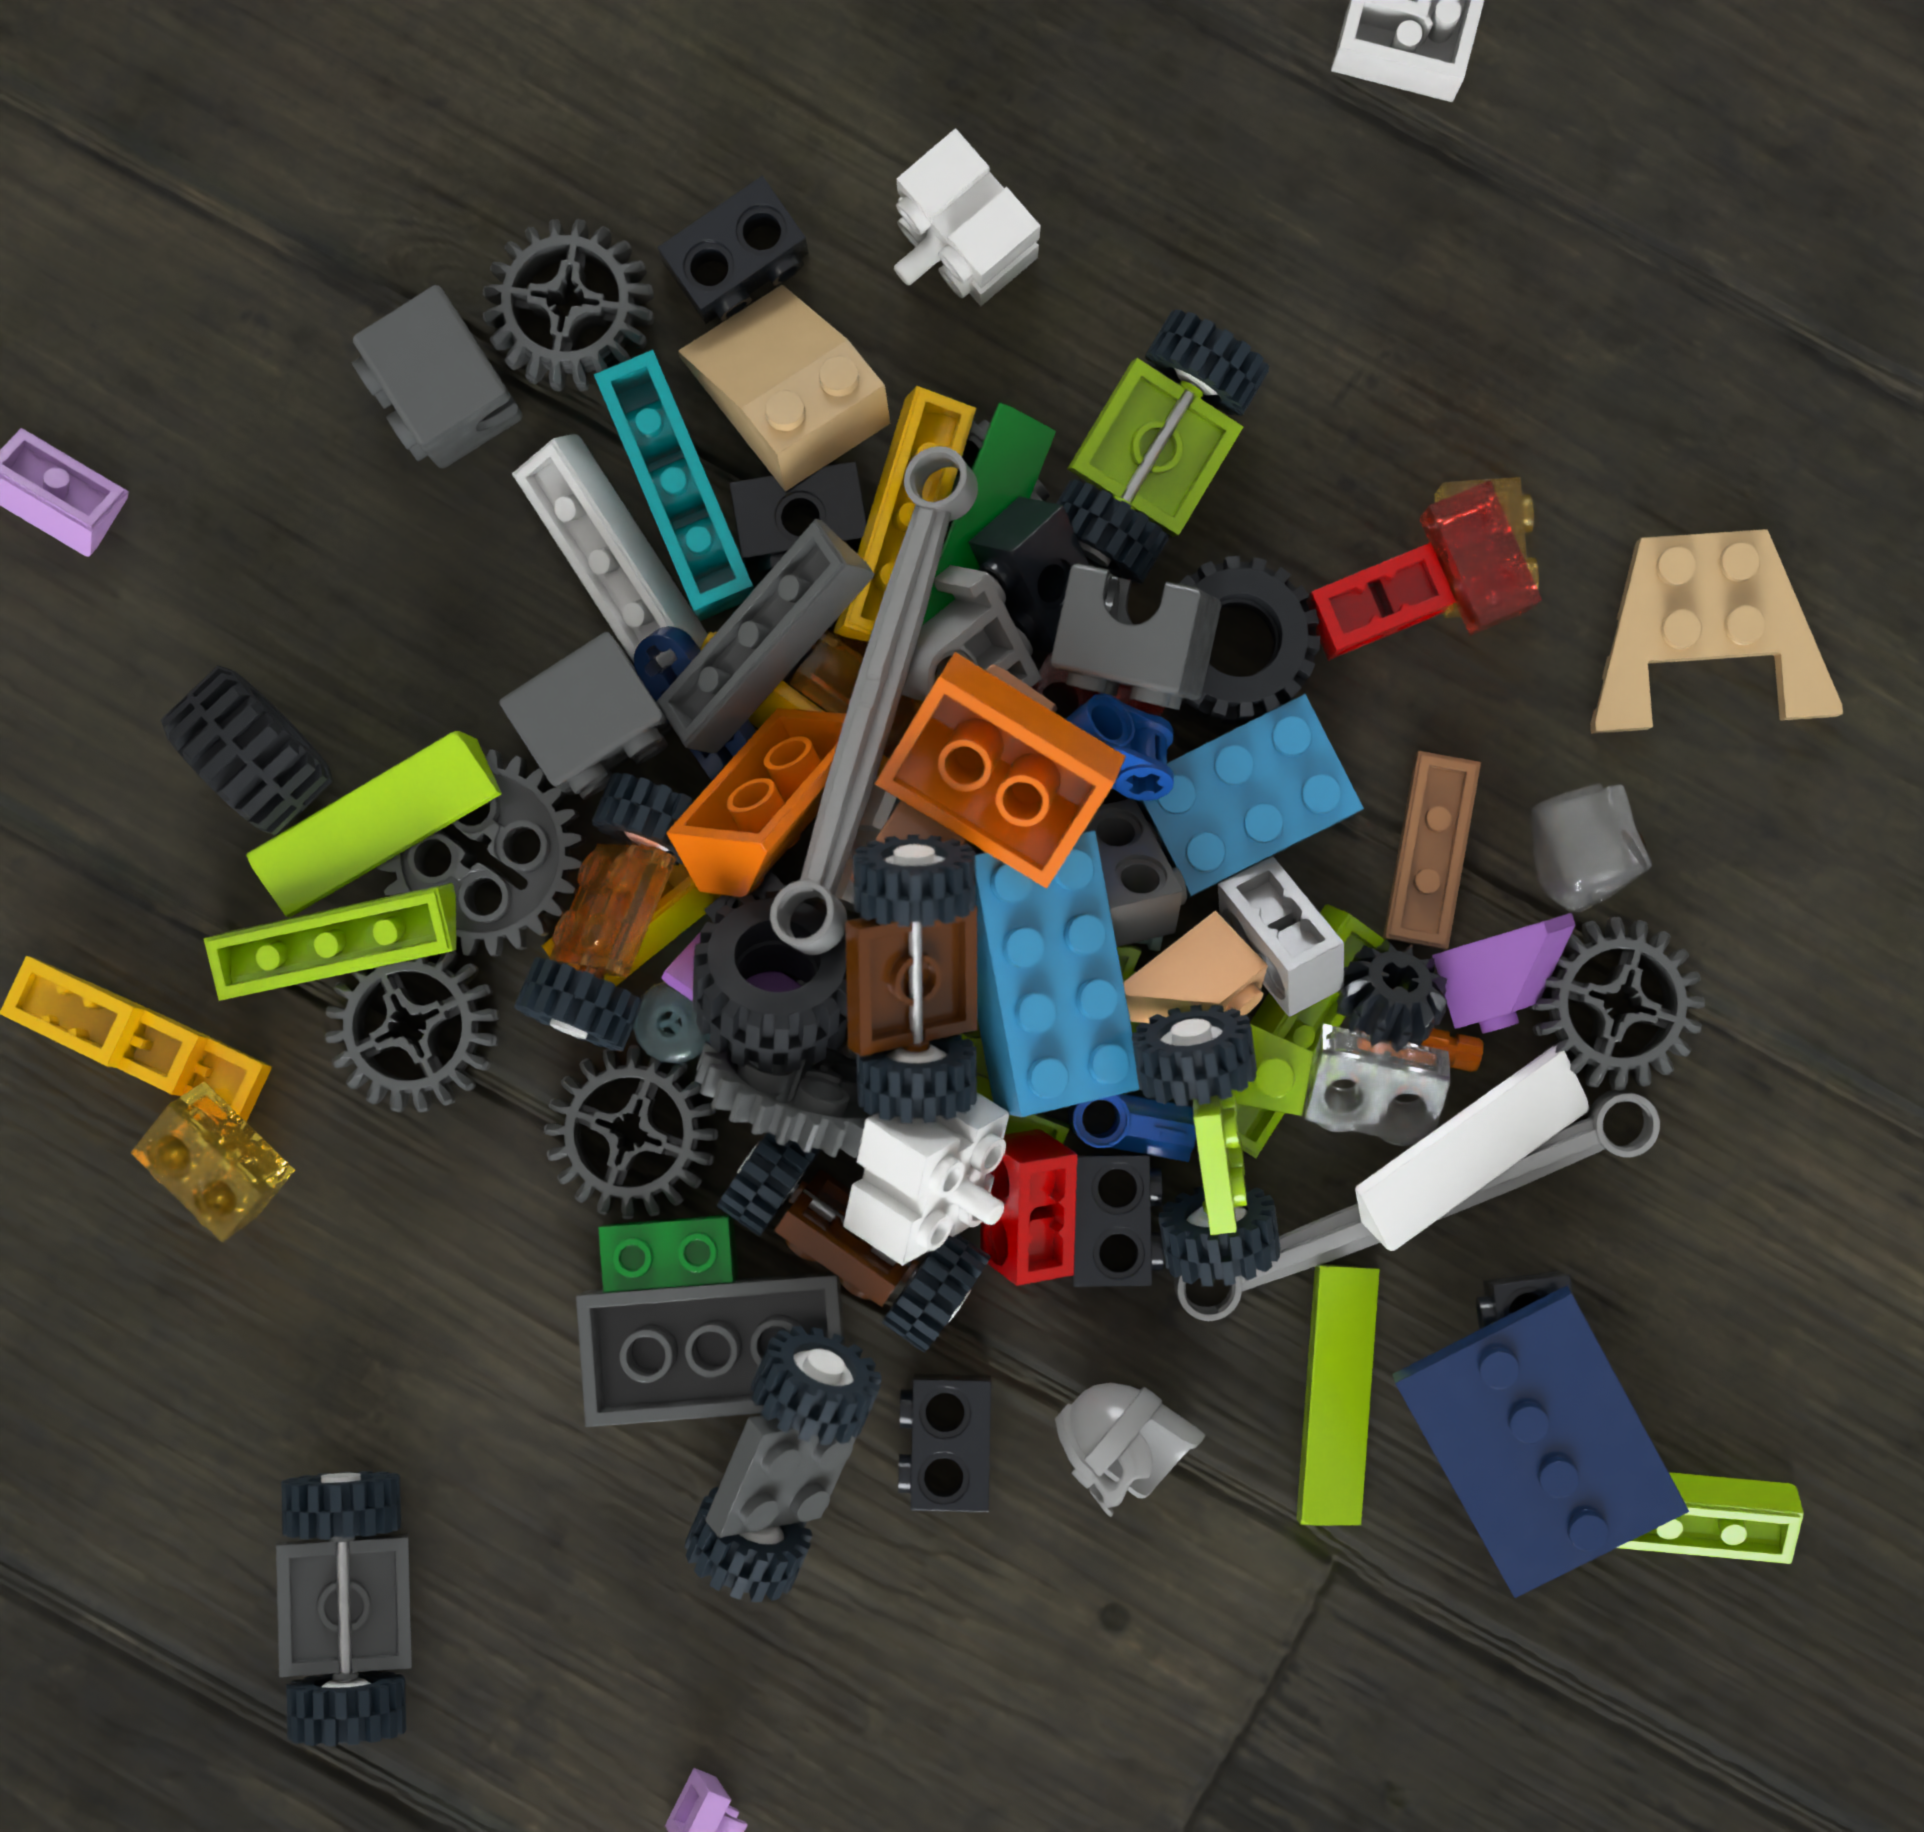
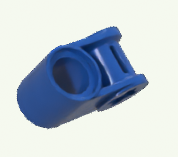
M1104 693L1093 695L1065 718L1126 756L1111 789L1118 791L1127 798L1140 801L1159 799L1173 789L1174 773L1167 766V749L1173 742V727L1169 721L1160 716L1148 714L1131 707L1112 695Z

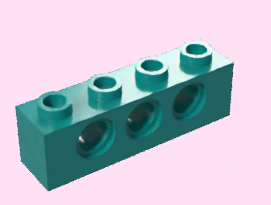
M651 350L594 374L699 621H702L742 604L754 590V586L654 351Z

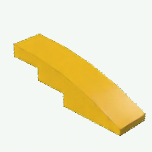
M30 956L25 957L0 1010V1015L105 1066L118 1068L171 1095L182 1096L235 1123L246 1124L273 1067L160 1013Z

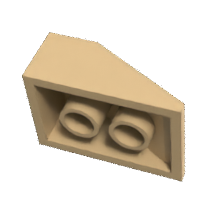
M780 285L678 350L679 356L785 492L891 424L884 383L846 337L784 285Z

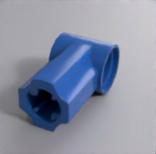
M1125 1093L1097 1099L1109 1101L1115 1111V1119L1112 1126L1101 1134L1088 1133L1082 1123V1115L1085 1108L1096 1100L1068 1107V1123L1072 1132L1090 1146L1119 1149L1185 1162L1190 1160L1196 1140L1193 1106L1191 1105L1176 1106L1174 1102L1163 1104L1156 1102V1099Z

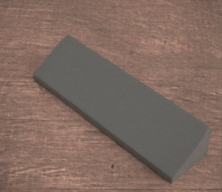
M815 519L658 699V706L685 748L712 754L720 751L873 579L875 574L869 565L822 520Z

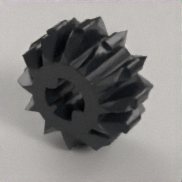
M1387 939L1376 950L1363 946L1360 952L1355 954L1348 967H1344V988L1338 991L1340 995L1337 999L1338 1007L1336 1013L1350 1018L1349 1033L1364 1031L1370 1035L1371 1048L1382 1040H1386L1397 1053L1408 1042L1420 1046L1424 1040L1429 1038L1435 1025L1440 1024L1446 1012L1445 1005L1447 999L1444 995L1446 993L1447 979L1433 974L1435 971V958L1419 960L1414 956L1412 944L1401 952L1397 951Z

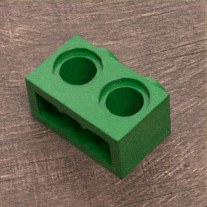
M728 1214L611 1223L598 1227L603 1292L731 1283L738 1278L734 1218Z

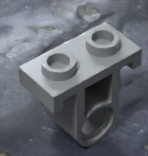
M950 565L934 578L933 583L937 590L953 594L955 600L921 627L902 695L924 702L955 652L984 670H987L991 664H995L1030 687L1042 679L1031 658L1033 654L1031 643L1025 634L1014 625L1004 605L1006 601L1005 593L995 578L988 574V572Z

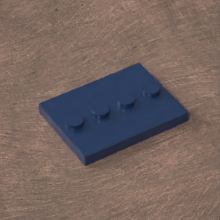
M1568 1285L1393 1374L1397 1388L1514 1598L1690 1512Z

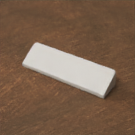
M572 434L553 438L512 473L633 663L634 653L638 644L662 627L672 626L684 630L701 648L708 635L579 435ZM669 649L666 652H661L656 657V660L664 668L667 665H672L677 660V657Z
M1557 1045L1555 1047L1552 1046L1356 1186L1355 1191L1361 1223L1386 1249L1393 1251L1401 1247L1587 1113L1589 1110L1587 1097L1576 1074L1570 1070L1571 1063L1565 1051L1555 1053Z

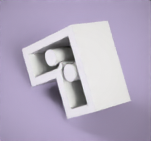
M1350 0L1331 71L1453 102L1465 77L1484 0Z

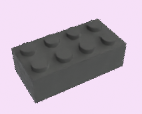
M832 1271L740 1278L731 1283L615 1292H603V1289L588 1290L576 1296L585 1427L761 1413L764 1406H755L752 1400L754 1392L751 1391V1384L772 1337L775 1338L778 1331L785 1329L790 1333L792 1327L802 1326L806 1334L809 1335L812 1327L823 1329V1336L825 1338L832 1339L834 1333L844 1337L842 1345L845 1346L841 1283L839 1276Z

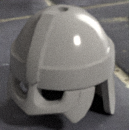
M1111 1382L1097 1384L1084 1390L1072 1404L1068 1403L1055 1418L1059 1439L1068 1460L1073 1466L1072 1475L1085 1488H1089L1094 1499L1110 1517L1114 1514L1112 1507L1122 1503L1127 1491L1141 1499L1149 1496L1177 1462L1190 1449L1196 1448L1205 1437V1434L1200 1429L1162 1404V1400L1146 1387H1142L1139 1390L1130 1385Z

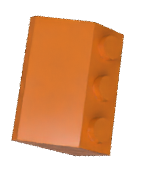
M955 652L875 784L1047 889L1115 783L1126 756Z
M777 708L666 832L699 892L736 897L749 895L750 892L761 885L764 876L781 856L798 842L801 833L818 814L846 713Z

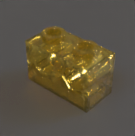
M202 1082L170 1103L131 1151V1154L149 1170L151 1175L158 1182L162 1183L222 1243L257 1218L296 1171L206 1082Z

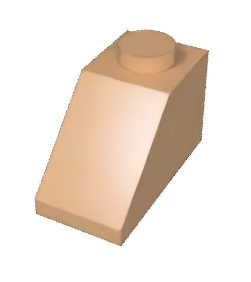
M1214 911L1123 982L1130 1022L1150 1023L1149 1018L1156 1014L1168 1017V1010L1178 1007L1181 1013L1188 1012L1191 1005H1202V1010H1209L1212 1005L1223 1006L1224 1012L1234 1008L1240 1011V1016L1247 1015L1264 995L1261 988L1268 965Z

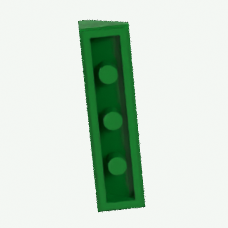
M999 402L972 467L978 483L977 498L965 515L951 521L945 536L935 577L950 565L973 570L979 569L980 566L968 542L1019 496L1031 497L1056 433L1054 429L1011 406ZM934 583L922 626L955 600L953 594L938 591Z

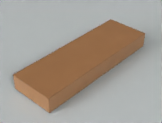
M1423 751L1415 753L1383 939L1448 950L1481 762Z

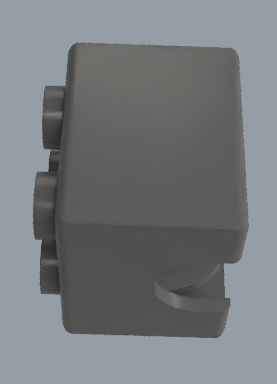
M433 285L353 337V343L361 354V357L351 362L370 393L376 396L384 409L393 404L396 410L387 415L386 418L405 448L411 451L418 462L429 456L437 467L444 469L513 426L523 417L520 408L443 289L438 285Z
M1074 564L1070 571L1051 658V664L1054 668L1068 672L1066 685L1116 697L1120 684L1132 687L1130 699L1180 710L1182 698L1200 699L1221 610L1220 600L1198 588L1166 582L1161 605L1156 614L1148 621L1134 625L1130 620L1127 608L1131 580L1114 577L1112 574H1109L1110 570Z
M608 632L600 634L501 698L499 702L549 782L568 796L580 794L583 800L604 790L612 774L610 771L627 760L633 759L636 765H640L665 750L669 744L664 736L673 730L656 700L638 676L632 662Z

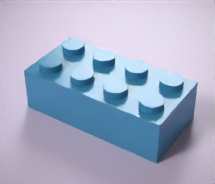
M1083 831L1047 889L982 849L972 851L976 855L977 1018L993 1102L1010 1112L1009 1115L1024 1117L1140 1090L1132 1043L1133 1033L1096 832Z

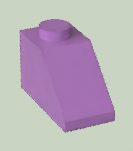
M1572 913L1432 955L1435 958L1434 963L1438 975L1447 979L1445 998L1447 999V1005L1455 1029L1479 1022L1481 1032L1484 1034L1519 1023L1516 1011L1536 1004V1001L1542 997L1546 989L1545 981L1552 976L1575 927Z

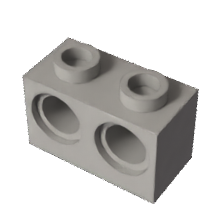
M1273 856L1218 883L1219 915L1268 965L1263 985L1288 1017L1344 988V942Z

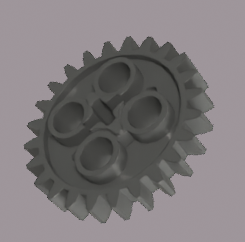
M491 749L486 756V760L502 794L489 801L490 812L482 823L470 826L462 817L452 824L468 838L484 844L490 843L487 849L488 852L497 860L523 876L528 882L527 887L520 890L495 868L481 863L475 864L477 860L476 854L442 830L378 866V870L396 873L398 879L384 890L386 896L453 883L456 894V941L461 937L463 955L475 957L479 949L481 940H484L486 949L491 956H501L503 938L505 937L509 939L516 949L520 950L527 948L525 929L530 928L538 935L546 937L549 934V930L543 916L548 912L565 918L568 913L558 902V897L561 893L569 895H579L580 889L576 885L566 880L568 872L585 870L587 866L586 863L570 857V849L585 844L587 840L582 835L568 833L566 828L580 817L579 812L574 809L561 811L557 809V806L564 800L567 794L556 787L546 792L542 791L548 779L541 768L532 772L525 779L526 760L519 756H515L504 770L501 753ZM534 830L541 842L540 852L532 862L519 864L513 854V843L522 832ZM445 843L451 852V864L445 873L432 877L427 872L425 856L432 846ZM495 881L501 889L502 902L495 912L484 916L476 908L474 902L475 893L483 883Z
M709 1041L705 1042L695 1081L702 1084L700 1093L705 1096L714 1097L711 1105L713 1108L732 1110L729 1117L730 1121H748L753 1124L751 1133L757 1135L770 1132L775 1134L777 1144L784 1145L789 1140L798 1142L802 1150L810 1153L813 1147L823 1149L829 1156L836 1157L838 1149H842L852 1157L858 1158L865 1121L868 1117L872 1116L864 1112V1107H859L857 1061H851L846 1058L848 1055L847 1050L830 1051L827 1049L826 1059L815 1065L808 1059H804L801 1061V1070L786 1072L785 1065H773L771 1073L758 1071V1063L748 1061L744 1067L731 1062L730 1050L719 1054L710 1046Z

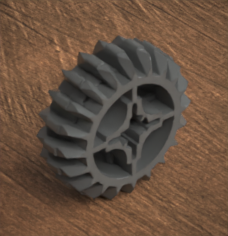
M579 218L575 220L572 226L571 235H565L560 221L552 219L548 227L551 237L541 240L538 231L534 227H528L525 230V234L530 244L529 247L522 250L512 241L507 242L505 245V250L513 261L511 266L502 262L492 263L490 267L492 274L503 284H491L483 288L485 299L498 305L483 312V319L487 326L501 327L490 337V341L496 350L511 348L506 355L505 362L512 370L521 368L528 363L525 376L530 383L537 384L542 380L546 372L550 370L549 382L554 391H562L566 383L567 374H573V380L579 391H586L589 386L588 372L596 370L599 373L608 369L606 364L613 359L618 364L631 359L624 349L626 344L634 348H645L647 344L645 335L633 326H648L654 323L653 312L646 307L639 306L654 298V291L650 284L637 283L647 274L644 263L641 260L626 263L632 253V248L627 241L623 240L610 247L612 234L605 226H601L596 230L589 240L588 226L585 220ZM561 262L558 274L553 280L545 284H529L533 277L541 270L554 263ZM586 262L602 268L616 281L619 289V303L606 301L603 294L587 289V276L584 272ZM573 287H575L574 292L582 307H571L569 316H565L563 324L562 321L564 319L556 304H566L569 295L573 293ZM520 308L532 310L535 317L551 321L552 350L536 344L523 333L520 324ZM609 322H613L609 330L598 341L588 347L576 350L579 337L585 330L597 326L607 327Z
M1620 917L1609 918L1605 926V938L1595 921L1583 923L1582 935L1585 944L1583 945L1578 937L1571 933L1564 948L1568 956L1565 958L1561 955L1554 969L1556 971L1554 976H1550L1545 981V987L1548 989V998H1539L1536 1004L1529 1006V1010L1548 1011L1549 1021L1537 1023L1533 1026L1534 1035L1542 1036L1554 1032L1557 1040L1549 1044L1544 1052L1556 1045L1555 1053L1561 1051L1570 1052L1571 1054L1568 1059L1571 1063L1570 1070L1574 1074L1580 1072L1584 1065L1587 1064L1585 1080L1588 1086L1598 1087L1603 1081L1607 1070L1609 1083L1613 1090H1624L1626 1088L1628 1071H1630L1633 1080L1638 1086L1650 1085L1652 1075L1649 1063L1662 1075H1669L1674 1071V1067L1666 1051L1669 1050L1681 1057H1686L1691 1052V1047L1688 1043L1678 1037L1680 1032L1692 1034L1701 1032L1702 1024L1697 1020L1686 1018L1687 1009L1703 1008L1705 1006V999L1700 996L1687 997L1685 986L1694 985L1701 980L1699 972H1688L1680 975L1677 967L1686 962L1689 953L1685 949H1678L1666 956L1663 952L1671 938L1670 934L1666 931L1658 932L1650 939L1648 944L1645 943L1648 933V924L1645 921H1634L1629 928L1627 937H1625L1622 919ZM1604 951L1621 952L1618 965L1611 967L1607 979L1600 985L1573 980L1579 969L1595 955ZM1640 960L1651 969L1658 979L1663 992L1664 1008L1661 1007V1004L1649 1000L1643 994L1640 986L1643 970L1638 968ZM1622 989L1625 995L1621 999L1628 998L1629 1007L1641 1010L1642 1012L1615 1014L1612 1019L1608 1013L1613 1008L1605 1009L1604 1000L1591 997L1590 995L1618 993ZM1568 999L1572 1000V1003L1586 1008L1591 1014L1593 1020L1591 1037L1595 1039L1593 1048L1587 1045L1576 1032L1569 1015ZM1633 1023L1651 1024L1659 1027L1654 1037L1637 1052L1624 1057H1612L1615 1043L1622 1042L1626 1029Z
M457 951L442 953L437 963H434L435 955L375 967L376 970L373 972L369 969L352 972L351 974L360 982L356 988L343 982H337L334 986V991L338 995L349 1000L346 1008L338 1006L327 1007V1017L343 1019V1031L327 1032L325 1040L327 1043L340 1044L345 1042L347 1051L337 1054L332 1059L335 1068L347 1067L353 1063L358 1067L349 1075L346 1081L349 1088L357 1089L363 1086L369 1079L372 1080L366 1097L369 1103L378 1104L384 1099L388 1090H391V1110L403 1112L408 1104L409 1095L412 1093L417 1111L427 1112L431 1109L432 1090H434L438 1100L443 1105H450L455 1102V1093L450 1085L451 1081L454 1080L465 1091H471L476 1087L474 1078L465 1070L468 1065L480 1070H488L490 1068L491 1061L487 1057L476 1053L478 1044L497 1046L499 1044V1036L491 1033H481V1022L499 1020L500 1013L497 1009L479 1010L477 1002L489 998L493 994V990L490 985L486 984L471 990L467 985L479 972L476 965L469 963L463 966L456 974L452 972L458 961L459 953ZM411 973L427 974L444 984L453 996L443 1001H435L431 1004L423 1005L418 1002L411 989L405 988L400 976ZM383 987L386 993L382 996L387 1007L386 1019L381 1027L369 1033L370 1036L365 1038L364 1023L367 1009L375 994ZM407 1011L411 1015L434 1016L425 1020L427 1024L426 1030H419L424 1034L419 1041L415 1037H391L400 1032V1023H407L401 1019ZM461 1014L462 1032L459 1045L452 1058L443 1067L439 1059L443 1056L438 1045L439 1033L443 1026L455 1020V1016ZM401 1047L409 1053L415 1064H420L426 1077L418 1080H407L397 1077L385 1070L373 1056L383 1051H391Z
M630 1045L627 1051V1065L621 1066L617 1052L604 1049L603 1061L606 1070L600 1072L591 1059L585 1058L579 1063L582 1073L588 1079L584 1085L571 1076H565L561 1080L563 1088L574 1095L571 1103L557 1098L550 1100L549 1108L554 1112L566 1114L564 1124H546L544 1126V1133L549 1136L564 1135L565 1146L548 1150L547 1156L550 1161L569 1157L572 1166L561 1171L557 1179L561 1184L571 1182L578 1176L585 1181L576 1191L575 1199L578 1202H585L592 1196L595 1190H598L602 1193L597 1204L598 1213L608 1214L613 1208L615 1198H621L623 1218L632 1219L637 1212V1199L643 1198L646 1211L650 1216H655L661 1213L658 1193L663 1191L668 1200L677 1206L684 1201L683 1193L676 1185L679 1179H682L693 1188H698L702 1184L703 1179L700 1175L689 1167L692 1161L708 1166L713 1164L715 1156L710 1152L697 1148L699 1140L711 1141L718 1139L719 1130L715 1128L700 1129L698 1117L711 1116L716 1113V1109L711 1106L712 1103L702 1104L695 1108L691 1098L700 1094L701 1083L694 1081L686 1088H683L678 1083L689 1069L685 1062L679 1061L668 1074L662 1072L666 1062L665 1051L656 1049L651 1055L648 1066H643L641 1047ZM624 1078H640L636 1093L632 1094L629 1103L620 1112L613 1113L588 1106L593 1097L610 1083ZM658 1087H661L669 1094L679 1109L684 1129L683 1140L663 1131L655 1122L653 1112ZM629 1113H639L638 1116L641 1117L639 1128L648 1132L647 1136L660 1140L662 1144L654 1141H646L642 1144L639 1141L634 1142V1150L625 1151L626 1147L623 1146L625 1136L617 1132V1128L604 1124L602 1120L615 1123L622 1119L623 1122L630 1121ZM582 1124L604 1135L609 1143L610 1154L607 1162L609 1167L606 1176L593 1166L586 1155L581 1136ZM644 1151L666 1154L677 1158L664 1175L651 1183L644 1185L624 1184L628 1170L632 1169L636 1158Z

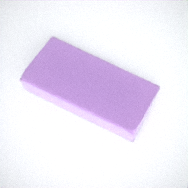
M21 428L0 450V506L84 556L89 557L99 546L126 502L129 491Z

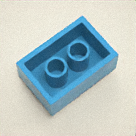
M1306 694L1167 763V766L1174 773L1173 789L1159 799L1150 801L1136 800L1146 821H1151L1162 842V851L1171 868L1177 867L1182 873L1186 885L1187 899L1334 826L1364 809Z

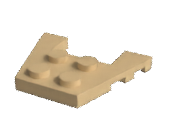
M1768 529L1640 538L1636 542L1617 616L1618 624L1611 652L1607 657L1602 676L1603 684L1597 708L1594 709L1590 723L1591 734L1648 730L1653 727L1649 663L1773 655L1775 658L1780 721L1837 717L1843 714L1841 700Z

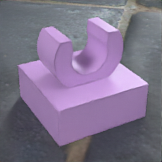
M693 1768L665 1827L668 1832H744L748 1824L737 1818L739 1811L729 1805L731 1799L717 1777Z

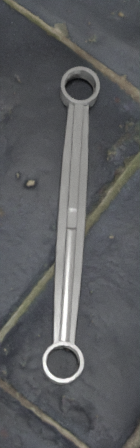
M936 446L921 451L910 461L905 471V490L915 504V508L888 581L848 706L823 791L801 880L784 887L775 897L771 907V924L777 936L804 954L818 955L825 953L836 946L844 935L847 915L842 902L835 894L865 812L892 728L928 606L948 524L950 521L965 515L977 498L978 483L975 474L956 451L948 447ZM946 467L959 469L960 481L950 496L936 502H929L922 498L923 486L931 474ZM812 897L825 899L827 917L822 928L808 938L796 939L790 929L791 917L796 907L804 900Z
M1611 1090L1602 1094L1592 1104L1587 1119L1567 1126L1438 1220L1519 1188L1604 1149L1621 1157H1635L1645 1153L1653 1146L1659 1135L1660 1119L1657 1110L1649 1100L1628 1090ZM1617 1102H1634L1640 1106L1643 1112L1644 1125L1642 1132L1628 1145L1616 1146L1609 1141L1603 1132L1605 1114ZM1357 1203L1279 1236L1280 1257L1278 1261H1272V1268L1267 1272L1256 1269L1257 1277L1248 1281L1242 1275L1235 1277L1236 1284L1230 1285L1228 1295L1216 1306L1201 1307L1192 1303L1187 1298L1186 1282H1183L1182 1275L1174 1277V1290L1181 1305L1191 1316L1204 1321H1215L1226 1317L1236 1308L1242 1291L1330 1262L1380 1242L1361 1223Z

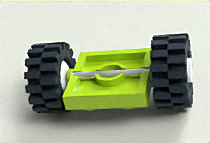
M1182 310L1171 311L1145 354L1148 364L1138 358L1131 361L1067 470L1086 481V483L1084 484L1076 479L1070 480L1056 503L1064 506L1085 557L1091 560V563L1097 567L1110 570V574L1131 580L1132 583L1142 584L1169 540L1167 534L1172 537L1179 536L1243 429L1242 425L1220 412L1219 408L1226 414L1242 416L1269 372L1268 369L1270 367L1268 363L1263 362L1264 358L1259 353L1250 351L1251 346L1245 341L1236 340L1233 338V333L1227 329L1220 330L1215 326L1214 322L1206 318L1202 321L1196 314L1191 312L1186 314Z
M1191 1005L1190 1011L1182 1013L1179 1007L1168 1010V1017L1156 1014L1149 1018L1150 1024L1141 1023L1136 1027L1137 1033L1132 1034L1140 1090H1143V1095L1147 1098L1156 1096V1102L1163 1104L1168 1103L1174 1098L1176 1106H1187L1189 1100L1193 1099L1194 1123L1203 1186L1193 1188V1196H1189L1184 1192L1175 1196L1176 1203L1167 1202L1163 1206V1212L1159 1213L1166 1269L1169 1268L1170 1274L1175 1278L1182 1275L1183 1282L1193 1284L1198 1278H1201L1202 1286H1213L1217 1279H1224V1286L1236 1284L1235 1277L1241 1275L1248 1281L1257 1277L1256 1269L1263 1272L1271 1269L1272 1261H1278L1281 1250L1273 1198L1270 1195L1264 1196V1190L1257 1187L1248 1192V1186L1245 1185L1244 1178L1245 1165L1241 1136H1238L1235 1090L1242 1092L1248 1088L1247 1081L1254 1082L1257 1071L1250 1020L1246 1014L1240 1016V1011L1234 1008L1224 1012L1223 1006L1212 1005L1209 1010H1202V1005Z

